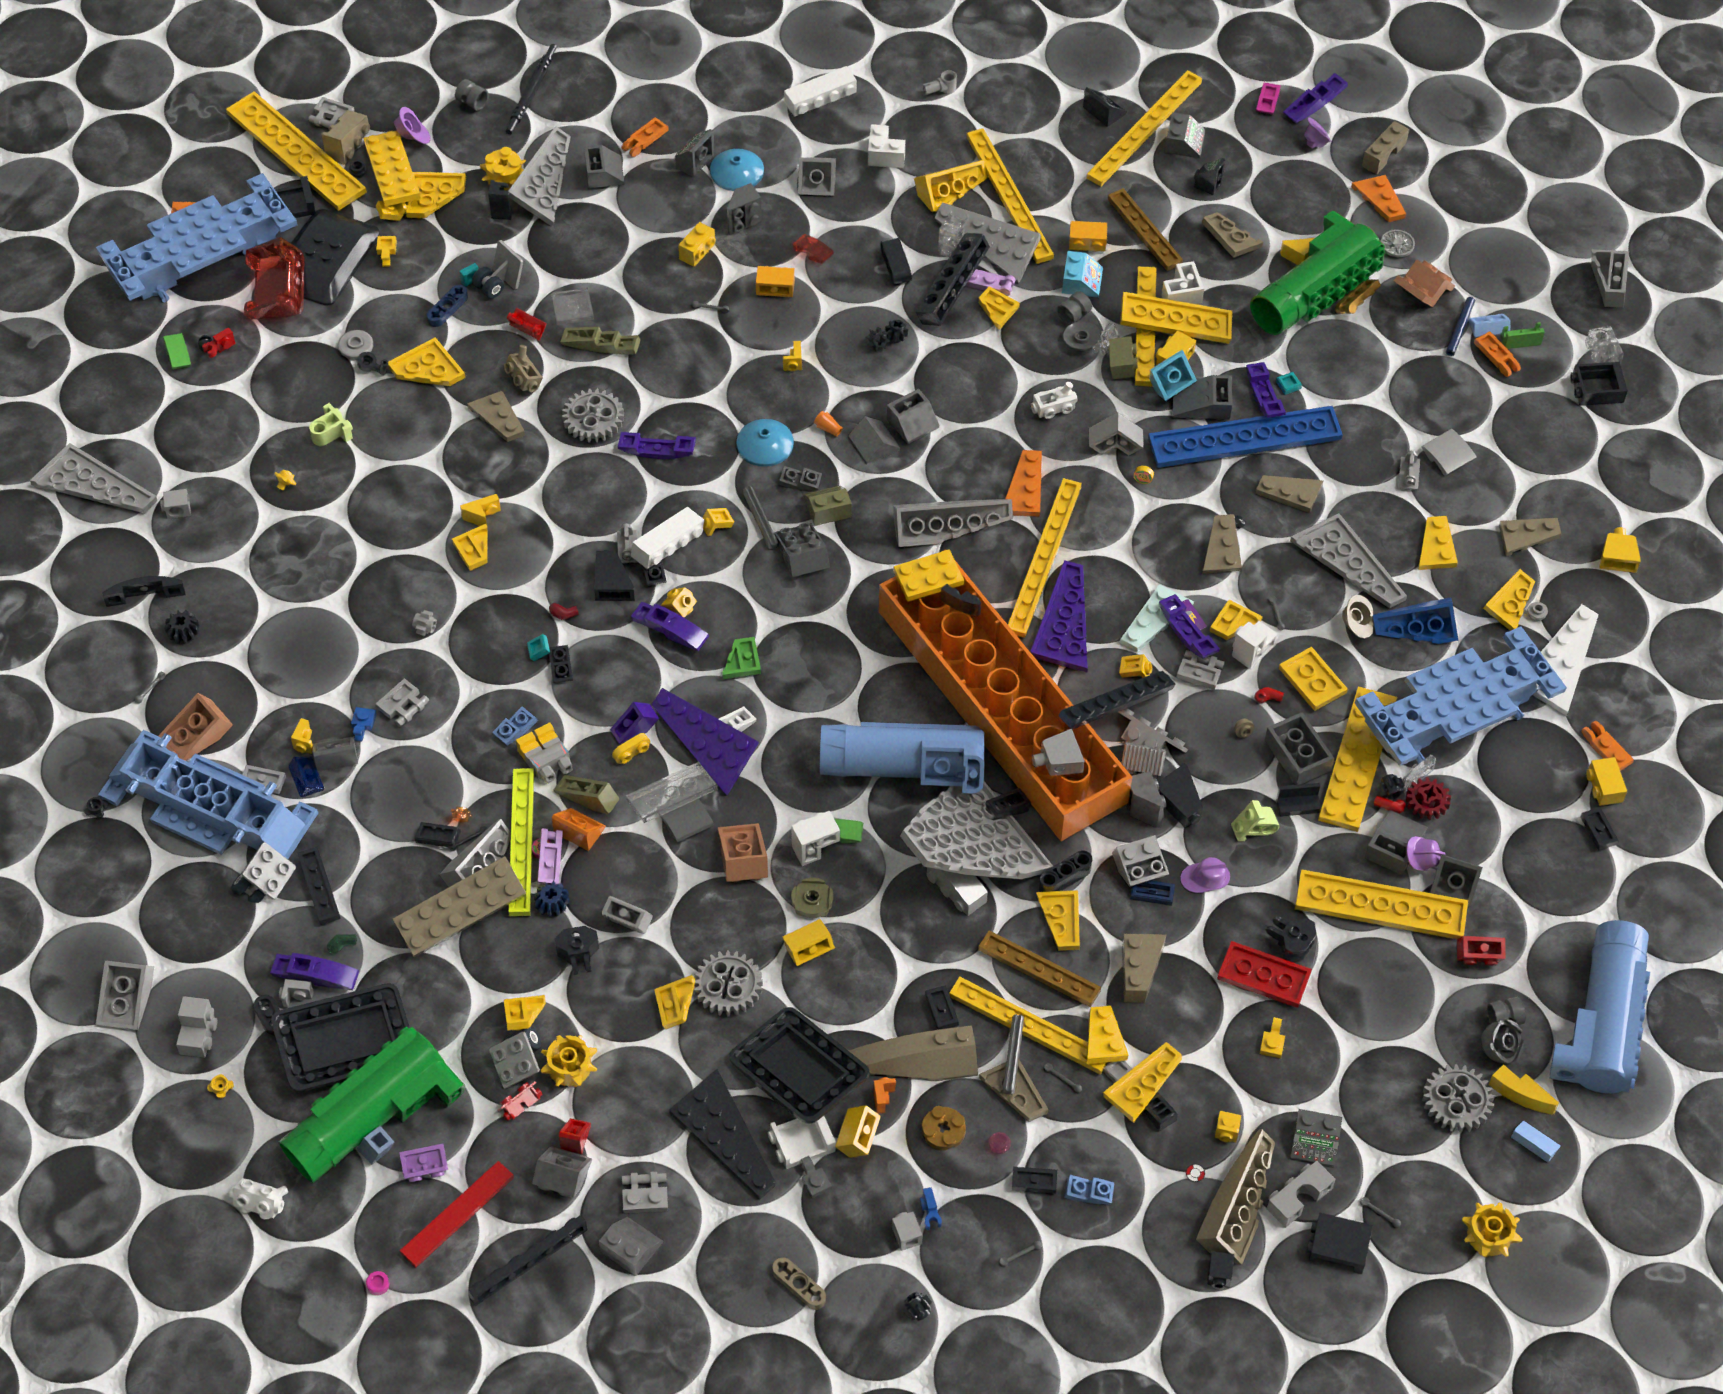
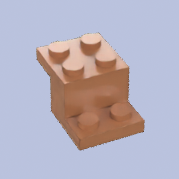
M1416 259L1404 278L1397 275L1394 279L1397 284L1432 307L1446 289L1452 291L1455 287L1451 283L1452 278L1425 260L1420 262Z

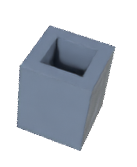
M379 1126L362 1140L357 1150L373 1165L388 1153L394 1141Z

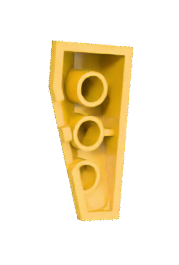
M984 160L915 177L914 182L918 197L931 212L939 210L942 202L952 205L953 202L963 197L966 192L975 188L988 177Z

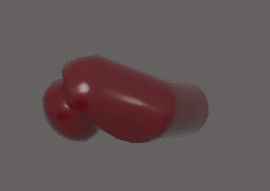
M552 603L549 606L550 614L559 620L579 615L576 606L567 609L557 603Z

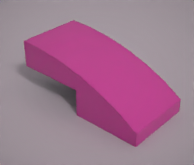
M1263 82L1256 108L1257 112L1274 114L1281 85Z

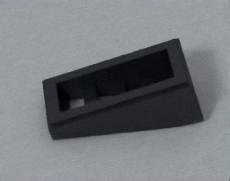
M1020 788L985 802L996 818L1025 813L1029 810L1031 804Z
M1157 1092L1148 1104L1155 1100L1157 1103L1152 1106L1147 1105L1143 1111L1158 1131H1161L1176 1122L1178 1114ZM1159 1106L1162 1108L1157 1112L1154 1111V1109L1158 1108ZM1165 1112L1166 1115L1160 1118L1159 1115Z

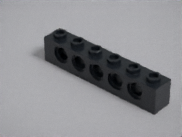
M965 233L915 311L922 325L941 326L990 248L984 234Z

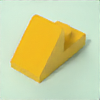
M497 494L460 505L462 519L478 526L487 525L486 516L501 511Z

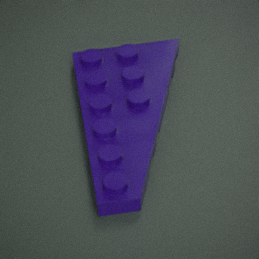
M1064 560L1030 653L1036 659L1087 673L1083 565Z
M662 688L652 706L722 791L728 795L759 742Z

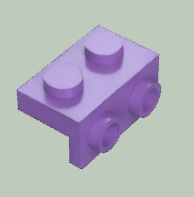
M444 1144L399 1152L403 1178H409V1182L422 1180V1175L430 1173L431 1178L443 1176L444 1171L448 1170Z

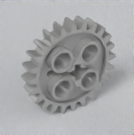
M589 389L588 393L582 390L580 396L575 393V399L569 398V403L564 404L565 409L562 410L564 427L568 428L569 434L573 433L574 438L580 436V441L587 438L588 442H590L594 438L598 442L600 437L605 441L606 435L613 437L612 432L618 433V427L622 428V422H624L622 402L618 401V397L613 398V393L606 395V390L602 393H599V389H596L595 392Z
M727 950L726 956H723L719 951L717 958L711 954L710 962L704 959V966L698 965V972L694 974L695 995H698V1002L703 1001V1008L710 1006L711 1013L717 1009L719 1016L723 1011H726L727 1016H730L731 1011L738 1015V1009L746 1012V1005L753 1007V1000H759L758 994H762L761 986H763L762 972H759L758 964L753 965L752 958L746 961V954L738 957V951H736L731 956L729 950ZM734 968L731 974V981L728 984L730 969ZM719 970L725 971L724 973H717ZM745 975L744 978H738L737 976ZM728 984L726 998L722 999L725 994V985ZM714 988L719 989V991L713 992L711 990ZM734 993L740 994L739 996H732Z
M1455 1064L1453 1070H1451L1449 1065H1446L1445 1072L1438 1068L1437 1074L1432 1073L1430 1079L1426 1081V1086H1424L1422 1101L1426 1102L1424 1109H1430L1428 1116H1436L1434 1123L1442 1121V1128L1450 1125V1131H1453L1454 1127H1458L1460 1133L1463 1127H1466L1468 1132H1470L1472 1125L1478 1129L1480 1123L1485 1124L1486 1117L1489 1118L1492 1113L1491 1110L1494 1107L1492 1102L1495 1096L1490 1095L1493 1088L1486 1087L1489 1081H1481L1483 1074L1474 1075V1068L1468 1072L1466 1065L1463 1066L1462 1070H1459L1457 1064ZM1457 1083H1462L1465 1087H1461ZM1439 1092H1443L1447 1096H1442L1439 1094ZM1469 1100H1474L1478 1104H1473ZM1452 1110H1457V1111H1459L1460 1113H1459V1114L1453 1113Z

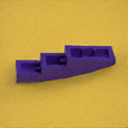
M1334 73L1325 82L1320 81L1312 90L1308 88L1283 113L1293 122L1298 123L1329 103L1348 84Z

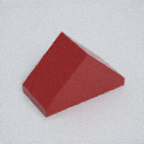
M570 1118L559 1132L560 1148L582 1154L591 1123Z

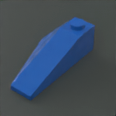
M1451 598L1424 602L1373 615L1376 635L1428 641L1436 644L1459 641Z

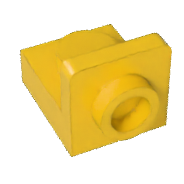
M378 201L376 208L381 219L400 221L406 213L407 205L404 202L385 207L383 201Z
M793 341L794 349H790V356H783L784 371L802 370L801 341Z
M726 508L707 509L703 516V529L707 536H712L715 528H730L734 524V520Z
M1144 654L1121 658L1119 674L1122 678L1132 676L1145 678L1152 673V664Z
M300 719L291 736L293 749L300 753L312 754L313 745L312 741L309 740L312 730L308 720Z
M1220 1111L1215 1138L1223 1142H1236L1242 1115Z

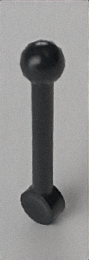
M485 826L481 827L480 831L457 842L455 848L449 849L455 851L458 846L478 837L488 828Z

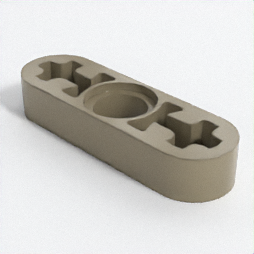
M784 1257L774 1261V1277L804 1304L813 1310L821 1309L825 1305V1291L793 1262ZM779 1266L782 1268L787 1266V1272L791 1275L789 1280L788 1274L785 1271L779 1272ZM796 1279H803L806 1284L803 1288L798 1289L793 1286V1282ZM811 1294L814 1296L820 1295V1301H812Z

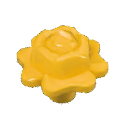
M282 470L280 473H274L279 481L277 485L279 489L284 490L286 485L290 484L296 485V482L293 480L295 475L291 472Z

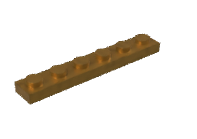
M1124 188L1108 195V201L1166 271L1175 268L1176 264L1183 263L1180 255Z
M990 930L979 945V951L1089 1007L1093 1005L1101 991L1100 986Z

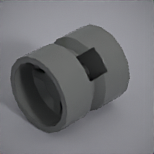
M467 79L462 80L455 91L456 100L467 104L476 111L481 110L485 106L489 96L486 89L477 86Z
M1077 291L1070 296L1069 300H1065L1057 307V312L1064 323L1071 325L1092 310V303L1087 295Z
M1519 997L1506 999L1504 1003L1500 1000L1487 1004V1016L1490 1024L1499 1020H1512L1518 1025L1525 1024V1009Z

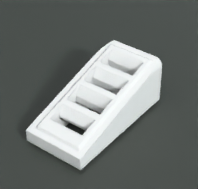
M745 707L719 718V720L741 732L757 720Z

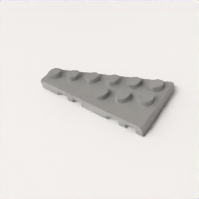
M556 126L509 189L510 199L550 226L553 225L555 220L557 200L560 194L563 169L571 137Z
M943 202L935 216V220L957 235L960 240L965 233L984 234L990 246L984 258L998 266L1005 274L1015 277L1017 283H1020L1041 239L1040 233Z
M71 443L61 450L30 480L33 486L141 513H146L158 501L156 495Z
M1339 513L1291 536L1290 541L1388 608L1406 600L1407 595Z

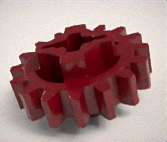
M1426 777L1425 781L1419 778L1417 784L1412 782L1407 790L1405 802H1409L1407 808H1413L1412 814L1419 813L1421 819L1424 815L1427 816L1428 820H1431L1432 816L1439 819L1440 814L1445 815L1451 804V795H1448L1449 788L1443 789L1444 783L1437 784V779L1431 782L1428 777Z

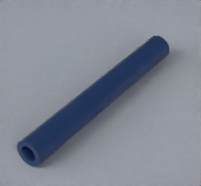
M1473 297L1466 298L1446 350V354L1449 356L1455 355L1475 303Z

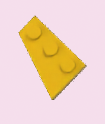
M1447 516L1427 517L1418 570L1457 567L1458 561Z
M1519 569L1483 609L1510 631L1516 629L1535 581Z
M1078 890L1036 892L1058 950H1080Z
M1111 1006L1090 1008L1086 1064L1128 1060L1129 1054Z

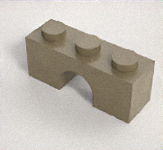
M1394 121L1365 151L1362 167L1377 175L1387 165L1391 152L1397 154L1406 145L1409 129Z

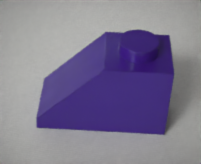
M633 702L610 730L618 743L623 744L640 733H647L659 720V717L650 704Z

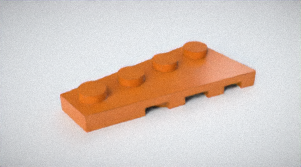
M1022 451L1006 499H1012L1013 516L1040 517L1042 451Z

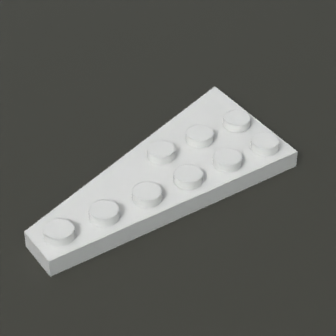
M1582 604L1541 651V654L1567 687L1566 691L1550 699L1546 697L1541 689L1533 694V696L1567 716L1599 615Z

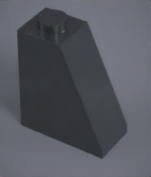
M596 551L595 601H635L634 585L616 551Z
M1184 763L1158 782V791L1165 798L1166 807L1164 808L1181 825L1187 828L1191 824L1195 825L1200 821L1203 806L1188 766Z

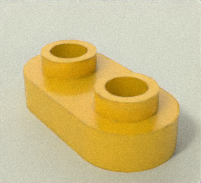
M640 733L619 745L613 751L612 757L618 764H625L632 757L646 752L650 745V739L646 734Z

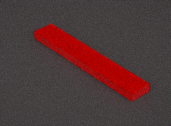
M499 1161L496 1162L400 1250V1253L415 1268L418 1267L513 1180L514 1175Z

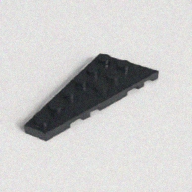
M716 1069L671 1107L669 1113L760 1200L775 1187V1181L718 1069Z

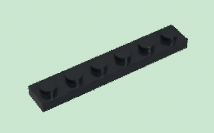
M582 1215L569 1219L562 1228L550 1232L546 1239L540 1243L532 1244L525 1253L513 1257L506 1266L495 1269L488 1278L473 1284L468 1291L470 1300L477 1306L587 1231L586 1220Z

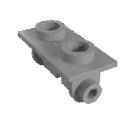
M1409 451L1406 457H1401L1399 488L1418 490L1420 459H1417L1415 451Z
M627 523L622 525L621 531H617L618 556L622 563H638L637 560L631 557L632 543L637 540V531L632 530L630 524Z

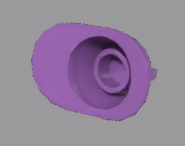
M402 107L399 111V117L394 120L398 133L406 139H415L423 144L429 143L430 134L411 109Z
M1308 117L1309 125L1304 133L1307 145L1311 148H1323L1331 141L1329 135L1320 124Z
M1416 836L1408 840L1407 858L1412 868L1416 870L1427 871L1429 868L1438 866L1442 854L1445 855V852L1440 851L1439 845L1435 840Z
M1212 857L1206 858L1200 863L1187 866L1181 874L1183 887L1194 893L1224 888L1230 880V872L1225 863Z

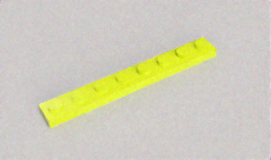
M534 768L513 769L510 866L524 888L526 895L509 904V916H530Z

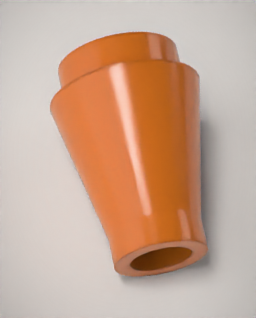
M821 411L814 420L817 428L836 437L843 430V427L828 412Z

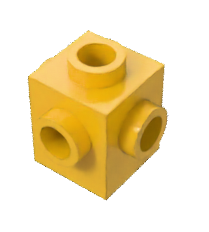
M685 587L673 588L668 592V597L661 606L685 617L693 611V606L697 600L693 597L692 592Z

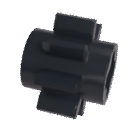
M901 320L889 321V326H885V331L888 332L887 339L891 342L899 343L904 341V337L908 336L909 329H906V323L904 324Z
M877 327L876 331L869 329V336H865L869 340L867 346H874L875 351H878L879 347L886 349L885 344L890 342L886 338L888 332H881L880 327Z
M1388 774L1381 779L1378 789L1381 796H1386V798L1393 800L1402 795L1405 784L1401 777L1398 778L1397 775Z
M914 1292L904 1301L906 1308L903 1311L909 1319L913 1318V1320L917 1319L920 1321L925 1319L931 1312L929 1305L932 1301L927 1294L923 1295L922 1293Z

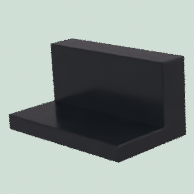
M1320 783L1279 786L1276 801L1280 817L1320 813L1321 805L1318 796Z

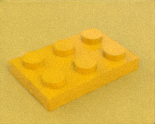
M950 549L893 566V571L907 601L941 592V588L946 584L952 588L964 585V578Z
M1312 647L1279 664V670L1314 711L1347 694L1348 688Z

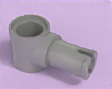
M946 70L935 81L922 84L923 92L925 95L937 91L952 94L956 91L957 75L952 70Z

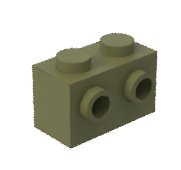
M1131 336L1109 339L1112 379L1135 377V369H1138L1137 357L1134 358V355H1137L1136 343H1132Z

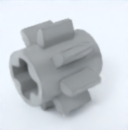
M424 610L421 614L416 613L412 626L417 629V634L425 636L429 632L433 633L437 619L432 617V612Z

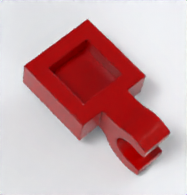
M228 327L214 335L213 341L207 342L202 346L203 351H208L209 358H213L217 355V351L220 353L229 349L235 344L233 332Z

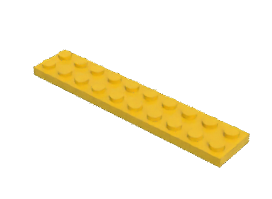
M255 91L226 109L227 114L295 174L299 177L308 176L310 187L338 211L367 193L366 187Z

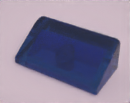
M312 756L293 757L289 764V770L300 797H306L323 791L324 786Z

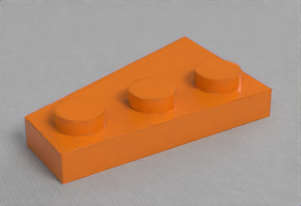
M1386 175L1352 182L1351 188L1354 191L1358 190L1365 201H1369L1374 205V209L1387 222L1405 219L1406 212Z

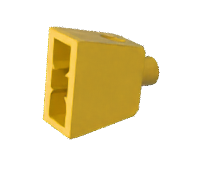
M1617 527L1614 529V533L1607 534L1599 569L1636 573L1641 562L1636 537L1626 535L1625 528Z

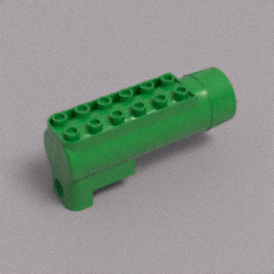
M1336 211L1329 212L1324 216V232L1309 242L1308 258L1278 280L1267 285L1251 299L1250 309L1255 321L1265 332L1271 335H1279L1295 325L1300 319L1309 322L1311 319L1316 318L1323 310L1330 308L1334 302L1342 299L1345 294L1354 290L1360 283L1368 280L1372 274L1382 269L1384 265L1385 244L1380 242L1378 236L1369 227L1358 223L1353 224Z
M413 1027L403 1028L397 1034L398 1038L393 1042H386L380 1048L381 1052L376 1056H369L363 1062L364 1066L359 1070H352L346 1076L347 1080L341 1085L339 1083L335 1084L329 1090L330 1094L324 1099L322 1097L318 1098L311 1105L313 1107L310 1109L311 1115L302 1122H299L296 1128L278 1142L290 1162L309 1182L314 1183L328 1170L335 1167L346 1155L360 1145L367 1135L379 1126L384 1125L394 1115L403 1123L435 1095L448 1108L464 1093V1083L446 1065L435 1047Z

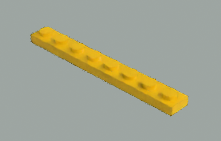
M1138 267L1137 294L1156 297V267ZM1136 328L1137 355H1135V358L1137 357L1138 369H1135V386L1153 387L1149 374L1150 369L1154 368L1155 331Z
M962 977L958 978L949 992L950 998L1011 1028L1012 1016L1015 1014L1022 1015L1024 1017L1022 1035L1098 1074L1102 1073L1108 1063L1086 1064L1087 1041Z

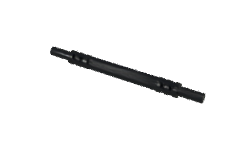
M551 44L546 54L542 56L510 117L511 121L506 129L507 134L511 135L517 123H520L552 62V56L557 49L555 44Z

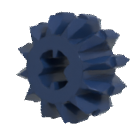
M554 880L551 885L544 882V888L538 886L537 893H534L535 908L539 909L541 915L547 913L551 917L552 913H555L559 916L560 911H566V905L570 903L568 890L564 889L562 883L556 886Z

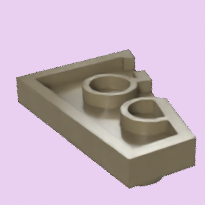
M503 391L467 403L469 410L478 414L483 422L486 421L507 442L525 436V431Z
M1263 475L1255 494L1310 513L1324 480Z
M1558 518L1505 520L1499 523L1506 556L1512 555L1513 552L1518 550H1527L1529 546L1535 544L1541 545L1553 541L1561 536Z

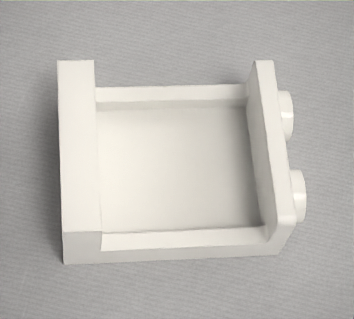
M824 1116L812 1124H806L799 1119L776 1126L775 1122L770 1123V1131L768 1132L771 1144H776L778 1161L780 1163L783 1162L786 1169L800 1165L802 1163L801 1159L809 1156L811 1160L836 1152V1142Z

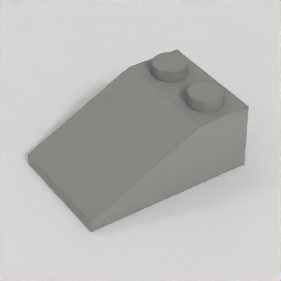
M105 961L96 1025L139 1030L152 988L155 966Z

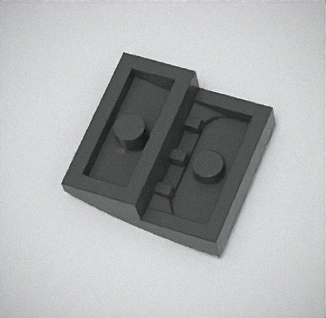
M694 792L657 809L658 815L667 825L669 833L677 842L714 826L710 815Z

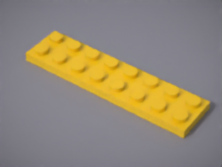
M1359 686L1318 821L1356 832L1360 828L1383 746L1366 724L1365 717L1356 706L1355 700L1372 691L1383 706L1390 705L1397 700L1395 696Z
M1301 869L1295 909L1459 939L1464 936L1468 900Z

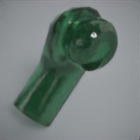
M335 935L328 942L327 950L335 954L345 945H356L357 935Z

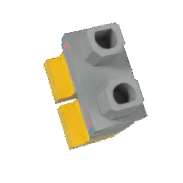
M551 723L534 730L535 735L530 732L516 739L519 754L530 768H534V773L538 780L542 778L546 783H549L556 778L555 771L560 769L563 774H567L573 770L569 751L556 735Z

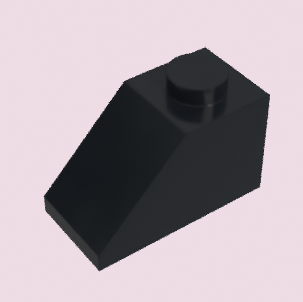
M1221 158L1204 163L1201 169H1197L1194 174V187L1214 195L1222 185L1226 159Z

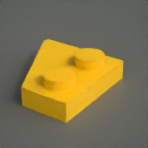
M990 286L981 294L978 301L999 330L1020 306L1018 301Z
M486 524L452 538L453 545L470 571L487 563L488 530Z
M1228 600L1211 625L1210 632L1228 640L1235 636L1234 634L1240 626H1244L1248 622L1255 625L1258 621L1261 622L1263 616Z
M692 975L654 989L662 1025L665 1029L686 1022L695 985V978Z
M545 995L504 999L507 1031H519L530 1028L546 1004Z

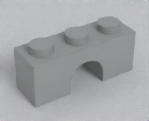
M1318 1161L1312 1165L1307 1164L1302 1168L1298 1177H1291L1284 1184V1188L1281 1191L1276 1190L1269 1196L1267 1210L1286 1228L1302 1214L1304 1205L1298 1200V1194H1309L1318 1201L1333 1189L1336 1179Z

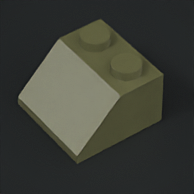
M841 485L803 494L814 526L851 518L852 503L846 488Z

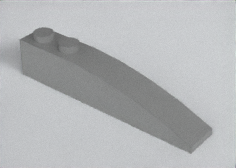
M1012 499L893 505L898 547L939 544L943 541L1013 519Z

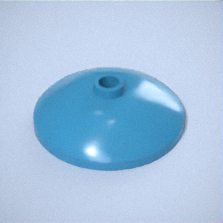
M744 149L726 150L718 154L710 165L712 180L719 187L729 191H734L749 183L756 186L764 174L762 160L755 153Z
M759 419L748 423L738 433L736 442L737 450L744 460L753 465L765 467L777 465L786 460L794 447L793 435L789 428L783 423L772 419Z

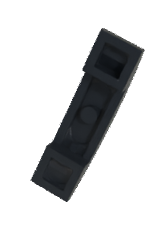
M145 576L120 582L108 588L102 594L106 607L126 604L127 597L164 592L166 598L186 595L183 581L177 578Z

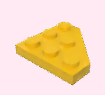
M413 172L421 199L407 203V218H426L465 192L466 173Z
M436 337L388 362V368L400 380L451 386L466 378L464 371Z

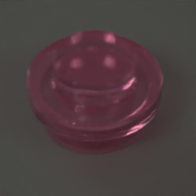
M997 1132L990 1137L989 1147L993 1152L1003 1154L1010 1149L1011 1140L1005 1133Z

